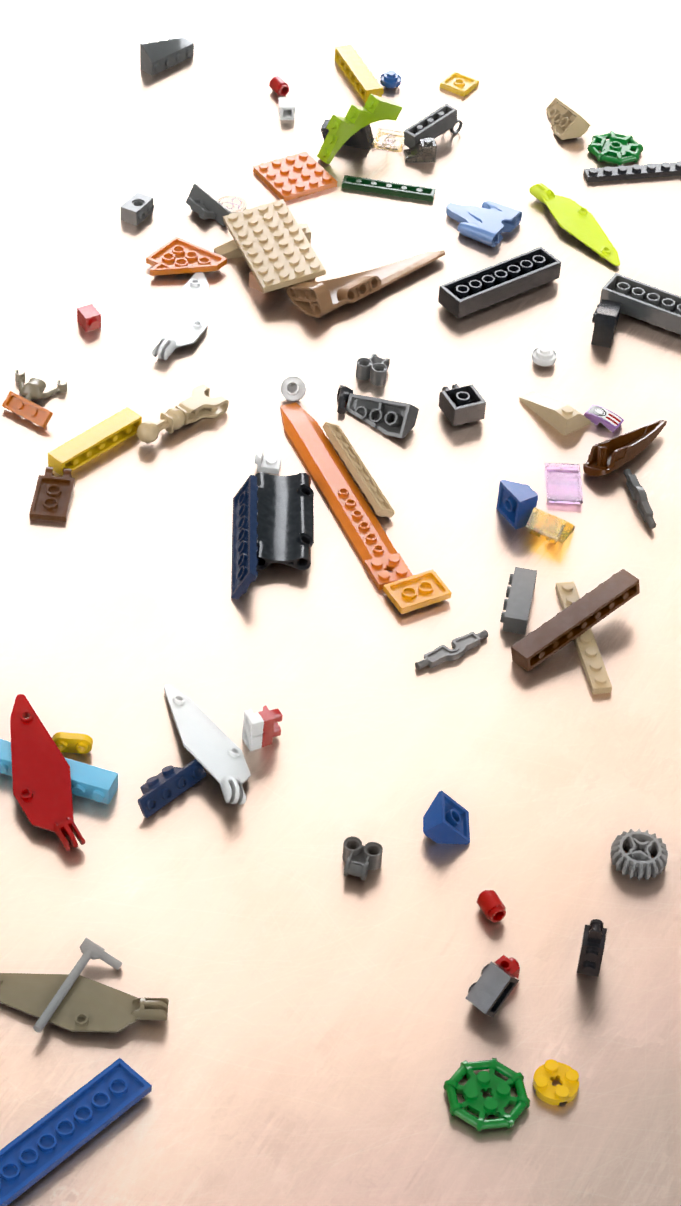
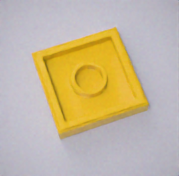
M454 71L440 82L439 88L465 97L479 85V80Z

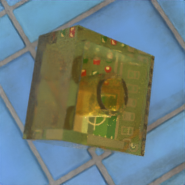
M534 507L526 524L530 534L536 537L543 535L547 537L546 541L555 545L556 542L563 544L576 527L570 522Z

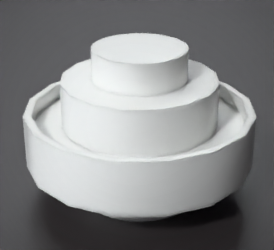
M549 346L537 347L532 352V360L537 365L550 366L556 362L557 353Z
M289 376L281 383L280 391L286 400L296 402L301 400L306 394V385L301 378Z

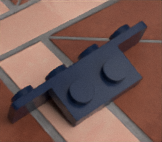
M194 759L183 768L172 765L166 766L158 775L148 778L146 783L140 786L144 795L137 800L143 817L148 818L206 777L203 765L197 759Z

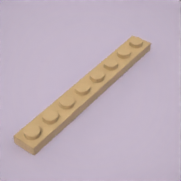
M325 422L322 428L326 436L332 442L333 447L340 455L339 457L346 464V468L353 475V479L360 486V490L367 497V501L372 505L375 513L380 517L392 518L395 514L394 509L341 427Z
M574 581L556 583L555 589L563 610L580 599ZM590 628L573 641L592 694L611 693L612 684Z

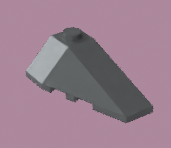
M352 393L349 394L346 406L348 412L387 436L402 439L415 426L419 408L412 404Z

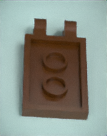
M46 466L45 474L38 476L29 519L67 521L75 487V478H72L71 475L72 469L64 468L63 476L56 477L53 474L54 467Z

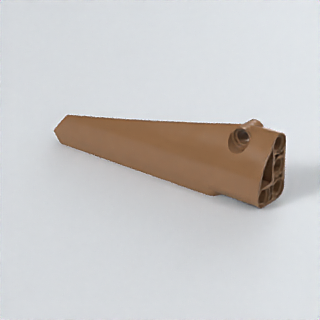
M444 250L436 252L427 251L391 264L319 282L315 278L288 286L286 292L299 309L310 316L319 318L347 303H354L446 254Z

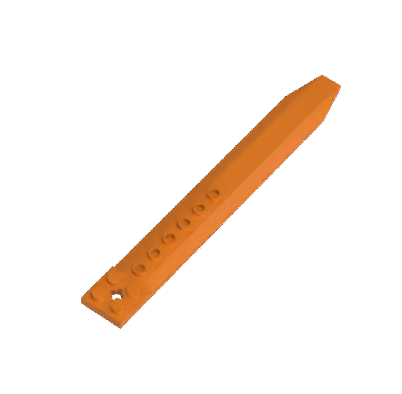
M298 403L281 405L280 412L286 436L377 589L382 590L385 584L413 576L318 422Z

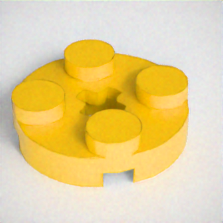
M549 1059L545 1064L539 1066L534 1073L532 1084L536 1090L535 1094L540 1100L550 1105H559L560 1102L565 1101L569 1103L577 1096L579 1073L567 1064ZM553 1080L559 1081L562 1085L557 1084L556 1086H553L552 1082Z

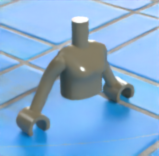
M15 370V381L19 382V392L30 401L32 399H45L58 392L65 393L67 391V382L61 384L60 380L57 381L56 388L45 393L43 391L46 388V383L41 379L31 378L24 385L26 379L25 371L19 374V370Z

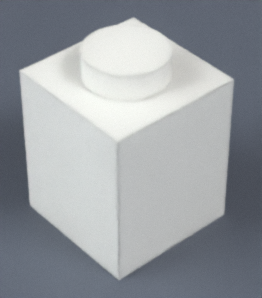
M279 98L278 113L280 120H295L294 98Z

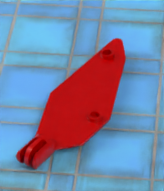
M18 694L10 716L13 795L32 826L55 832L66 851L69 852L71 851L69 843L73 849L78 847L76 838L81 845L86 842L74 823L70 766L26 696Z

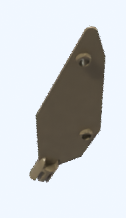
M0 973V1003L40 1018L69 974ZM79 975L48 1022L72 1032L118 1033L137 1020L167 1021L169 999L138 998Z

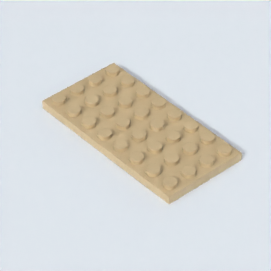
M283 199L223 216L227 229L264 293L326 275V269Z

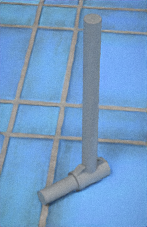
M86 937L79 947L83 955L46 1007L33 1029L38 1033L43 1030L90 959H101L116 970H119L122 962Z

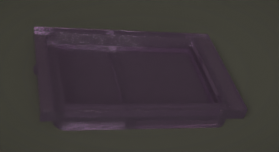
M544 462L546 501L549 503L583 504L580 464Z

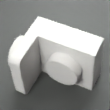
M260 447L259 454H255L254 464H257V472L278 475L281 458L264 456V448Z

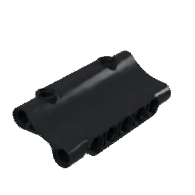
M264 472L257 473L255 475L258 485V563L256 569L263 570L271 563H283L298 570L308 569L311 565V547L314 544V491L311 488L310 476L307 473L288 476H277Z

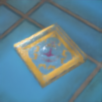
M378 128L372 148L402 153L404 148V132Z

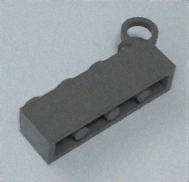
M446 103L405 129L404 145L413 151H417L449 129L453 134L459 133L463 122L457 119V109ZM459 122L458 128L454 131L455 125Z

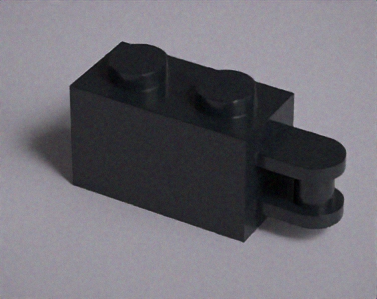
M599 919L591 920L590 925L585 924L577 973L599 977L607 928H603L604 923Z

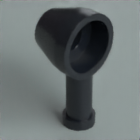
M341 384L337 392V412L344 414L346 412L345 402L348 401L349 394H353V390Z

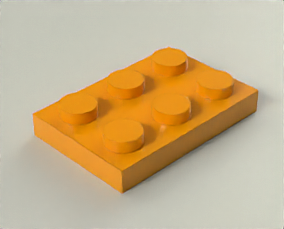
M433 569L383 586V591L401 614L449 599L452 595L450 589Z

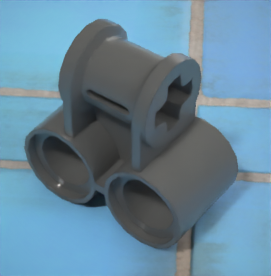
M375 353L370 358L362 357L357 359L356 378L359 380L371 379V383L376 386L384 385L390 359L378 357Z
M354 836L347 837L343 842L342 859L346 863L344 876L349 874L361 877V880L365 881L368 870H377L381 866L382 845L377 842H368L364 846L359 838Z

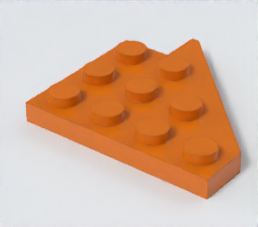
M175 237L147 256L146 264L153 266L150 269L151 276L218 271L227 264V258Z

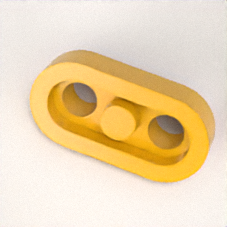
M57 732L52 736L60 752L86 754L92 750L93 739L87 734Z

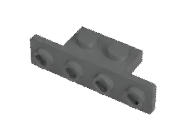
M193 184L185 203L190 206L192 211L197 212L200 218L204 220L208 218L215 219L219 224L226 227L223 216L229 215L231 212L198 184Z

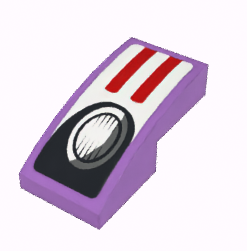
M594 404L584 413V416L596 426L601 422L611 432H614L624 421L614 412Z

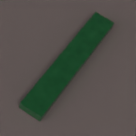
M348 175L344 176L342 188L432 202L436 193L435 188Z

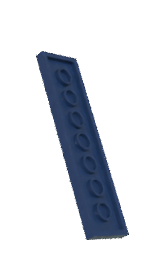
M250 474L233 497L231 598L239 599L242 594L244 595L248 590V586L251 582H255L258 576L256 571L258 563L257 477Z

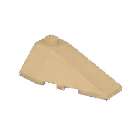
M556 97L546 108L548 117L551 119V126L554 128L553 132L562 140L582 137L591 126L580 114Z
M533 391L519 397L522 403L564 436L591 423L588 418L569 404Z

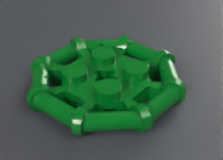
M610 131V133L592 136V141L587 146V149L599 162L604 161L621 166V164L637 162L640 153L643 151V145L636 142L632 135H623Z
M492 1057V1060L473 1062L465 1060L460 1063V1067L452 1077L444 1082L443 1088L447 1092L450 1105L449 1112L452 1116H457L477 1128L476 1131L479 1132L484 1129L502 1127L510 1129L514 1126V1122L524 1109L530 1106V1099L527 1097L523 1082L524 1076L521 1072L517 1073L498 1062L497 1058ZM489 1069V1072L480 1071L478 1074L474 1073V1071ZM495 1071L507 1077L508 1080L505 1081L496 1076ZM466 1076L468 1079L464 1086L458 1084ZM511 1088H516L518 1097L511 1096ZM483 1093H490L492 1098L489 1096L483 1098ZM457 1094L464 1097V1102L458 1103ZM509 1106H513L514 1108L509 1114L505 1112ZM467 1110L478 1116V1118L467 1112ZM488 1115H494V1117H498L496 1119L485 1120V1118H488Z

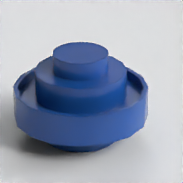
M389 70L380 76V84L386 88H395L401 85L402 78L395 71Z

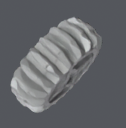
M630 829L629 832L623 831L621 835H617L612 843L610 855L612 865H616V871L622 870V874L630 875V879L637 877L640 880L644 877L648 880L650 876L655 878L656 875L661 874L667 864L668 851L666 850V844L662 843V838H656L655 833L651 835L648 833V830L641 832L638 829L635 832Z

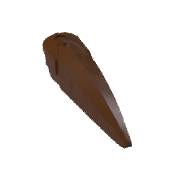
M657 420L623 435L593 445L587 462L583 464L584 473L590 476H602L619 469L647 448L666 426L667 421Z

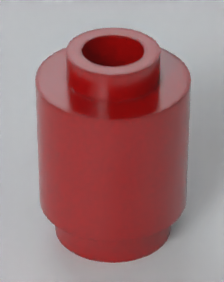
M275 76L269 82V87L277 95L286 96L289 93V85L281 77Z
M484 890L479 894L477 904L488 920L498 922L506 916V908L494 890Z

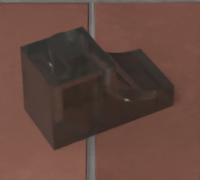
M420 138L414 147L404 149L405 163L435 162L437 149L435 138Z

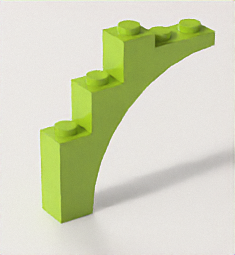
M370 94L364 107L351 104L345 118L333 114L326 127L329 132L317 157L323 162L330 164L342 145L353 134L377 121H396L403 107L392 100Z

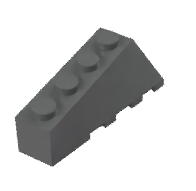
M182 36L169 38L168 40L162 39L159 42L140 43V69L152 76L194 56V43Z

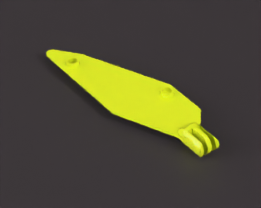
M542 183L532 185L529 188L531 195L546 204L560 227L594 250L602 258H605L615 266H620L621 263L617 250L592 213L571 198L555 195L550 188Z

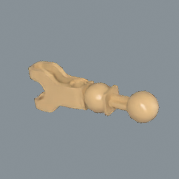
M204 384L193 388L191 397L180 402L175 408H170L165 413L161 412L160 421L157 423L151 421L142 422L137 429L138 438L144 443H153L158 439L160 431L164 429L169 433H173L174 430L180 429L183 425H188V423H193L201 418H217L228 410L229 400L223 396L211 398L209 387Z

